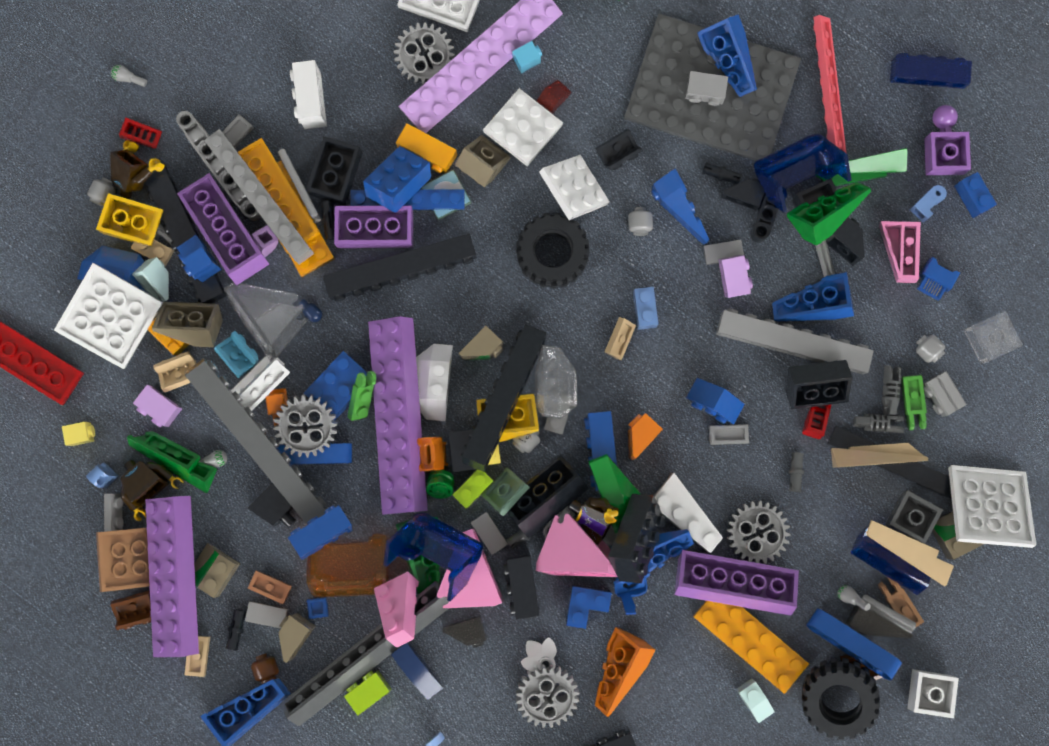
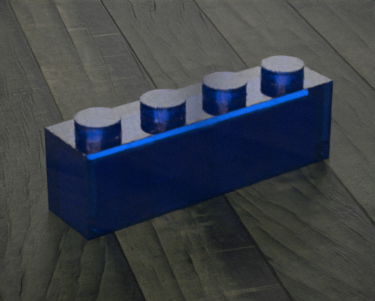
M899 53L891 61L890 83L965 89L971 83L972 61H966L965 58L947 59L945 56L931 58L927 55L909 56L908 53Z
M865 528L857 536L850 552L852 555L916 595H919L928 588L931 577L868 537L866 534L868 528Z

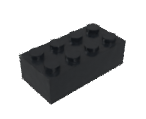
M560 455L526 483L530 488L511 507L508 514L523 533L530 538L589 488L572 466Z
M631 495L608 555L619 581L642 583L644 576L647 575L650 559L653 558L655 545L659 542L661 528L665 525V518L654 495Z

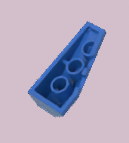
M739 14L697 32L704 51L716 62V67L728 76L729 84L739 97L757 90L746 33Z
M674 169L653 184L651 194L655 201L658 200L661 206L698 241L705 245L709 241L700 218L694 216L695 207L693 202L686 199L685 192H687V189L677 170Z
M847 272L826 276L816 284L805 286V289L797 293H791L773 302L774 321L835 320L853 317L854 310Z
M688 529L659 534V542L656 543L653 558L650 559L646 578L651 575L650 572L656 567H663L667 559L678 556L682 550H686L694 544ZM629 582V583H626V584H627V586H630V585H633V584H635V583Z

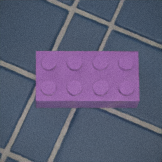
M335 206L334 244L337 248H413L412 206H402L396 213L384 206Z

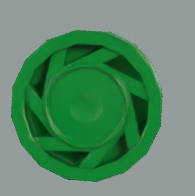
M445 470L432 471L428 475L426 491L434 498H448L453 494L455 478L450 472Z

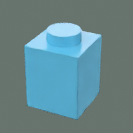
M531 41L512 51V56L518 69L523 73L541 63L542 52L539 46H535Z

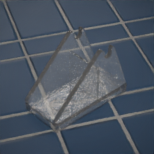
M234 282L224 288L230 305L270 362L281 354L307 322L306 318L297 320V317L302 314L303 308L302 304L297 307L293 306V303L298 300L297 294L245 284H238L236 286Z

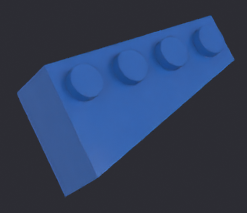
M272 679L200 717L222 746H231L291 693L280 679Z

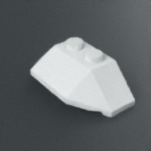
M433 344L416 357L420 412L426 420L446 421L453 345Z

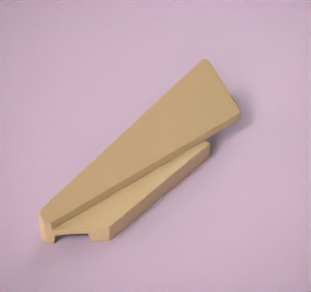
M909 443L848 447V449L831 448L833 468L928 461V457L923 456Z
M871 520L866 532L868 537L941 585H947L954 566L937 558L939 550Z

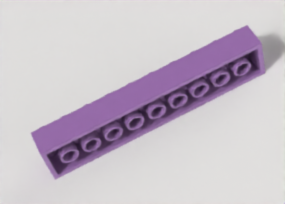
M400 316L370 321L368 324L372 371L376 374L373 394L382 515L428 511L425 471H419L421 460L417 439L422 438L413 318Z

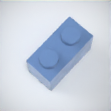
M654 287L634 289L633 299L637 330L656 328L659 324Z

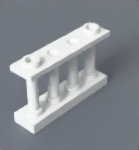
M270 351L231 391L232 393L236 391L243 400L240 403L245 408L248 406L253 410L290 372L283 366L284 363Z

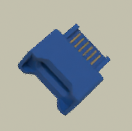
M931 257L927 260L919 274L922 280L917 289L938 301L944 292L952 289L960 272H951L938 265L937 259Z

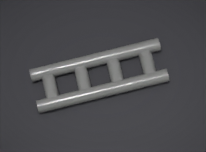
M285 149L279 150L278 154L314 223L320 222L321 218Z

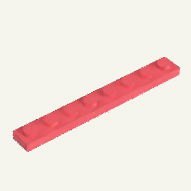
M818 15L814 17L813 28L816 34L818 67L821 75L820 85L823 92L822 102L825 108L824 119L827 125V140L830 150L829 158L831 163L835 164L848 160L831 21L828 17Z

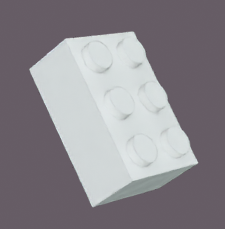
M315 60L292 63L293 70H290L291 81H294L295 88H292V96L297 104L294 107L295 118H298L299 124H302L304 129L327 127L321 72Z

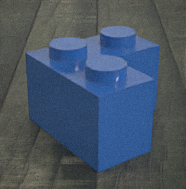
M197 235L177 247L180 252L178 257L185 264L184 270L194 280L198 279L204 282L222 270L206 245Z
M696 378L686 397L692 402V407L700 411L703 408L708 414L716 415L715 419L723 424L726 421L734 424L745 405L725 388Z
M572 585L566 625L586 629L589 609L609 612L611 591Z

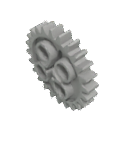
M424 22L422 28L419 23L416 24V29L410 25L409 33L403 30L404 37L398 36L401 43H395L399 50H394V54L399 55L394 59L395 62H400L397 69L403 68L401 75L408 74V81L413 77L415 84L418 80H421L422 85L425 83V80H429L451 61L449 58L455 56V54L449 52L454 49V46H448L451 39L445 40L447 33L440 34L441 27L434 30V24L427 28L426 22ZM430 37L433 39V43L425 45L423 39ZM416 39H419L424 52H428L427 58L432 64L433 69L429 68L425 57L420 56L421 49L416 43ZM408 46H415L417 51L414 54H409L406 49ZM434 54L441 55L442 60L440 62H434L432 60V56ZM422 62L426 67L423 71H418L415 65Z
M303 394L301 400L294 396V402L287 399L288 406L282 404L281 409L283 411H277L276 414L280 418H275L274 422L279 425L274 426L273 430H278L279 432L276 433L275 437L282 438L278 444L285 443L284 450L292 449L291 455L298 451V457L305 453L306 457L309 458L310 452L317 456L318 449L323 453V446L330 447L331 444L328 440H335V437L331 434H337V430L332 428L338 425V422L332 421L336 418V414L330 415L333 408L326 409L327 401L321 404V397H318L315 401L312 394L309 399H306L305 394ZM313 411L318 412L320 418L313 420L310 417V413ZM290 414H299L300 420L293 421L290 418ZM304 422L309 426L307 430L302 426ZM319 423L323 424V426H314ZM289 425H292V426H299V427L289 428L288 426H289ZM319 431L321 438H313L311 432ZM293 432H298L301 434L302 438L300 440L293 439L291 434Z
M751 501L750 507L743 504V511L739 508L736 509L738 515L731 514L734 522H728L732 529H726L727 532L731 533V536L727 537V539L733 540V543L729 546L736 547L734 554L741 552L740 559L743 560L747 556L748 562L754 559L755 563H759L761 559L763 564H767V558L770 561H774L773 555L780 557L779 550L786 551L782 545L783 543L789 544L785 537L791 536V534L785 532V530L790 528V526L784 525L787 518H780L783 512L779 511L776 513V506L769 509L770 504L768 502L763 507L762 501H758L757 506ZM761 514L767 517V522L764 525L758 522V517ZM745 522L750 527L749 532L746 534L741 531V525ZM770 524L774 525V527L761 532V537L753 536L748 540L743 541L744 537L756 533V528L764 529L768 527ZM769 532H774L776 539L770 543L767 540V535ZM753 540H756L759 545L756 551L750 549V543Z
M544 664L542 665V670L534 667V673L528 670L529 677L522 676L523 683H518L520 690H516V696H518L516 703L519 704L518 711H522V717L527 716L528 723L534 720L535 726L541 722L543 728L546 726V723H549L552 728L553 722L560 726L561 719L567 722L566 715L573 716L571 709H577L576 703L579 702L577 695L580 693L579 689H577V682L573 681V675L568 676L567 670L561 673L560 666L554 670L552 664L549 666V669H546ZM544 681H550L548 685H541ZM559 692H565V695L557 696ZM532 696L538 697L536 700L529 699ZM547 707H553L551 711H545Z

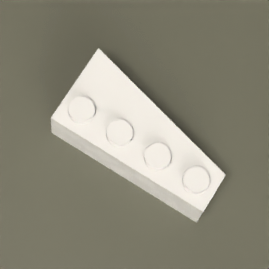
M671 473L654 494L660 506V511L666 519L680 530L688 529L692 540L705 551L711 553L723 537L675 473Z

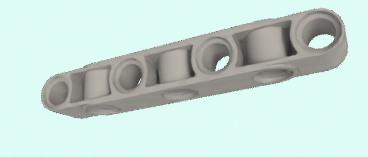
M180 112L176 117L178 125L226 193L249 220H259L261 215L257 210L254 214H248V210L254 206L237 183L233 181L232 184H227V180L231 176L215 154L211 152L205 155V151L209 146L204 140L209 137V134L190 112ZM190 118V119H191L190 123L187 124V125H184V121H185L186 119Z

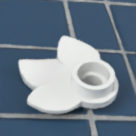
M548 637L543 644L528 640L526 643L528 657L521 661L522 666L526 670L534 672V667L542 670L543 661H548L550 665H553V669H555L554 657L557 650L553 640Z

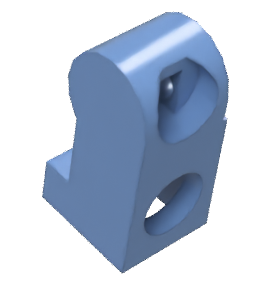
M940 185L932 187L909 210L921 222H925L933 215L930 209L945 199L947 195L945 188Z
M102 463L101 465L97 464L86 477L96 487L107 489L118 475L106 463Z

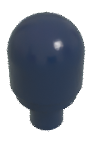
M304 299L300 301L299 305L304 309V315L311 322H319L322 319V311L315 304H309Z

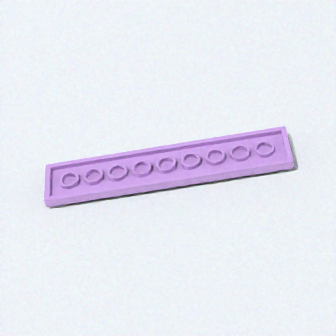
M520 0L398 107L417 129L427 133L513 58L512 51L534 40L563 13L553 0Z

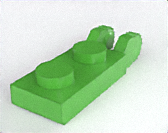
M368 371L367 376L363 372L357 374L355 384H353L347 415L351 421L368 417L373 387L376 384V374L374 371Z
M922 375L901 377L907 427L909 430H914V415L919 414V426L921 429H926L925 413H927Z

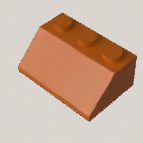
M646 413L642 416L638 414L628 424L631 427L628 430V450L631 460L636 459L663 430Z

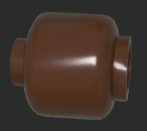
M267 653L256 656V661L251 664L255 680L257 682L261 681V684H264L272 679H276L279 669L275 657L267 656Z

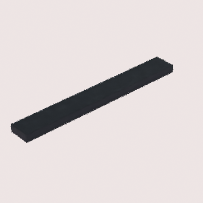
M838 426L834 427L827 443L840 449L878 445ZM918 462L876 465L952 499L949 476Z

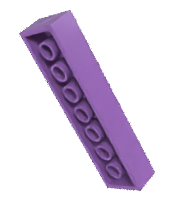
M191 496L145 499L153 657H184L199 654Z

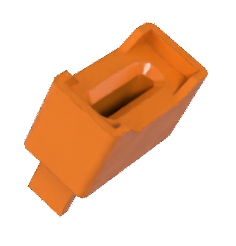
M286 388L273 389L265 397L268 415L273 416V422L275 418H280L276 413L277 411H283L281 405L288 406Z
M442 437L417 439L421 460L419 471L444 470V466H448L445 444L447 443L442 442Z

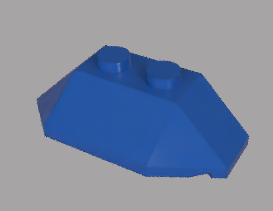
M101 246L82 261L77 279L83 281L91 265L95 263L146 292L132 275L145 261L140 254Z

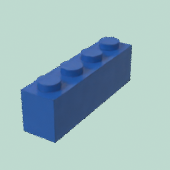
M611 411L588 413V418H584L585 430L589 429V437H586L587 449H591V456L588 457V461L607 454L617 465ZM590 476L591 487H595V491H598L594 476Z

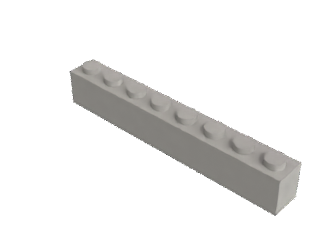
M218 129L204 140L292 258L300 265L314 254L312 249L223 132Z
M727 309V311L724 310L721 313L716 335L819 363L847 360L850 371L863 375L869 372L874 350L868 349L869 346L851 345L850 341L845 339L837 341L831 339L830 335L820 334L818 336L812 334L813 331L808 329L796 330L790 324H783L781 326L775 324L776 321L771 319H764L763 321L757 319V316L753 314H738L739 311L734 309Z

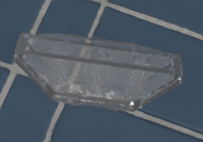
M542 345L535 370L536 408L542 416L562 419L577 406L576 370L569 359L563 354L564 352L561 348Z

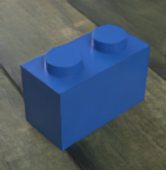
M978 172L961 180L954 186L972 218L997 205Z

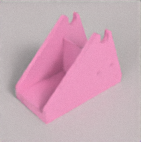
M565 514L564 521L561 524L559 523V516L555 515L536 562V571L554 576L617 577L608 558L611 550L603 540L597 546L570 514Z
M470 529L460 534L437 593L438 598L448 597L449 603L444 605L443 608L496 606L504 601L475 529Z

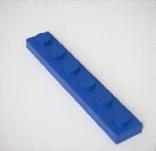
M351 190L350 206H382L366 197L365 190ZM419 190L403 206H412L413 210H465V190Z

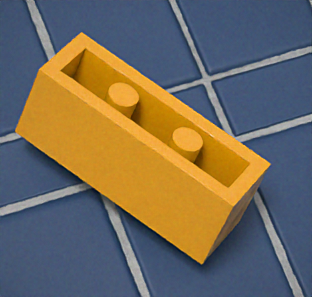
M408 123L396 141L397 147L401 146L430 162L431 169L440 174L441 172L447 173L457 156L456 149Z

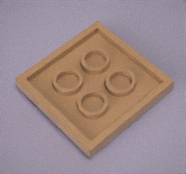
M147 528L96 532L100 592L150 586Z

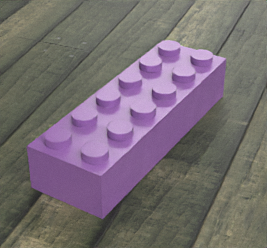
M210 173L177 193L236 286L269 265Z
M682 550L678 558L674 595L791 616L797 608L799 570Z

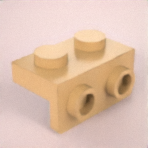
M190 352L181 353L178 356L153 365L154 370L158 373L161 389L164 393L190 383L185 376V372L196 364V360Z

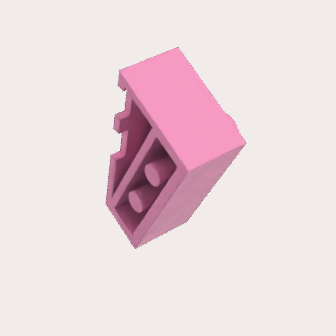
M881 221L879 224L896 283H916L919 280L921 222Z
M409 572L374 588L385 638L395 647L413 640L415 635L416 615L414 611L415 604H417L416 587H418L419 581Z

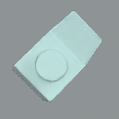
M157 257L146 260L132 275L148 294L162 302L169 299V272L165 268L164 263Z
M750 679L736 689L758 723L774 713L768 699L753 679Z

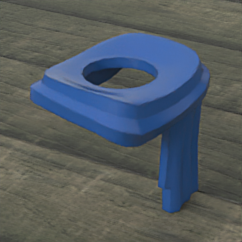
M644 576L642 583H637L631 588H625L623 584L629 582L619 581L617 577L614 581L615 594L621 597L626 615H635L636 606L632 597L641 596L647 592L646 576Z

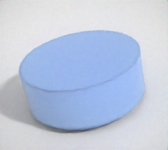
M441 732L437 733L426 743V746H438L445 739V736Z

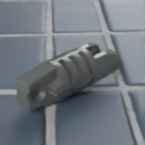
M890 365L884 367L882 404L883 414L896 415L900 401L898 397L900 395L899 385L901 384L902 369L898 366L893 369Z
M864 414V417H854L853 426L863 427L864 431L904 433L903 427L890 426V422L903 421L904 416Z

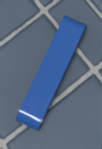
M352 443L331 444L329 448L323 446V453L318 449L317 456L310 452L309 458L306 457L305 453L298 457V451L291 455V448L284 450L286 445H279L278 447L281 453L285 452L292 461L289 463L291 465L352 463Z
M817 608L806 624L811 631L887 680L891 681L902 664L898 658L821 609Z

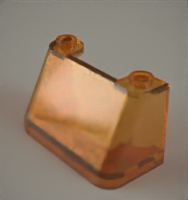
M373 534L368 538V543L330 544L329 542L321 550L307 558L306 583L311 594L315 597L375 595L374 588L389 581L387 535Z

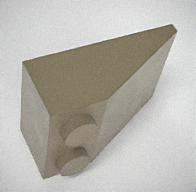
M164 302L159 309L152 330L195 347H214L223 322L219 304Z

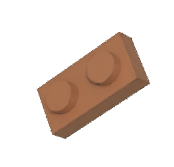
M256 570L248 589L281 604H285L292 585Z

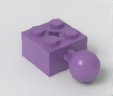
M942 105L934 111L932 117L934 125L940 129V132H931L924 138L926 175H964L971 170L969 132H952L951 128L958 119L957 111L952 106Z

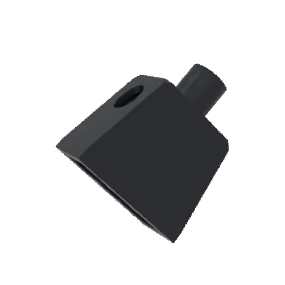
M273 483L248 507L250 511L272 526H277L282 522L287 528H290L297 521L289 513L293 507Z

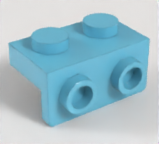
M233 331L229 338L214 348L215 352L237 378L253 369L259 360L256 351L250 349L246 344L245 338L241 334L238 335L236 331Z

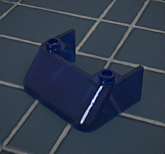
M813 134L754 163L755 173L769 201L783 213L787 212L785 199L788 194L786 189L812 176L818 175L821 178L830 179L839 174L848 182L852 180L848 154L820 134Z
M419 513L386 541L383 565L387 567L398 556L405 560H414L419 555H422L451 571L448 577L450 584L447 600L450 602L468 584L482 555L483 545L478 540L429 514Z

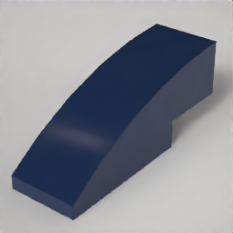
M409 642L403 644L391 654L403 672L427 700L443 689V686Z

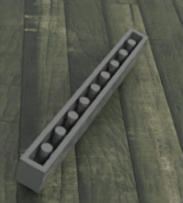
M203 358L185 372L186 378L303 521L307 524L310 519L316 516L318 518L323 516L326 510L325 506L327 505L321 496L316 497L313 493L315 489L309 481L304 482L301 478L304 476L297 466L293 468L289 463L292 461L285 452L281 453L278 450L279 444L273 437L269 438L266 435L267 429L261 422L257 423L253 419L255 414L248 406L245 408L240 403L243 401L236 391L232 393L228 388L230 383L224 376L219 377L215 372L218 370L211 360L207 362Z
M436 581L416 596L417 604H415L414 611L416 615L415 635L449 609L443 608L444 605L449 603L448 597H437L440 584ZM380 624L281 702L280 705L286 718L294 724L301 726L396 651L399 647H395L385 638L383 625Z

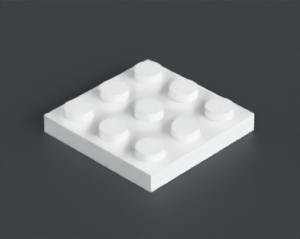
M519 88L487 124L483 132L528 166L562 127L563 122Z
M581 155L544 167L539 171L568 220L604 207L609 203L608 198Z

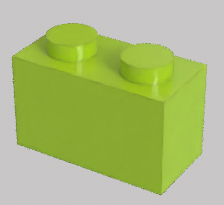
M477 469L453 496L468 509L494 480L485 472Z
M371 670L362 677L363 682L359 685L355 682L346 689L348 693L344 697L357 715H360L391 691V687L378 670L375 673Z

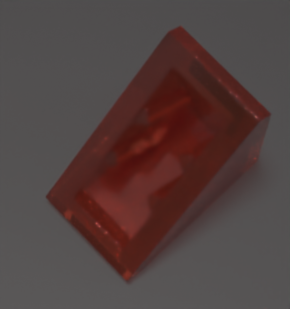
M557 80L545 87L536 102L553 114L572 92Z

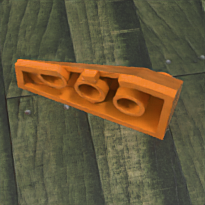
M615 627L607 644V661L603 663L602 667L605 671L603 680L599 682L595 706L607 717L612 714L647 668L655 652V649L645 640L618 627Z

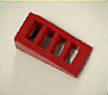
M125 118L119 133L120 138L153 149L157 148L162 135V131L129 118ZM130 126L133 127L131 135L127 134ZM137 128L141 129L139 136L135 137ZM144 131H148L146 139L143 140ZM154 133L155 137L153 142L151 143L149 142V139L151 137V134Z
M824 405L825 409L819 407L809 408L802 431L803 435L818 440L824 436L831 405ZM814 412L821 413L823 416L814 414ZM814 419V420L820 421L821 423L819 424V423L813 422L812 420Z

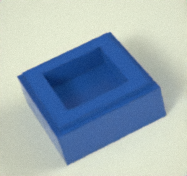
M327 597L307 599L309 619L329 617Z

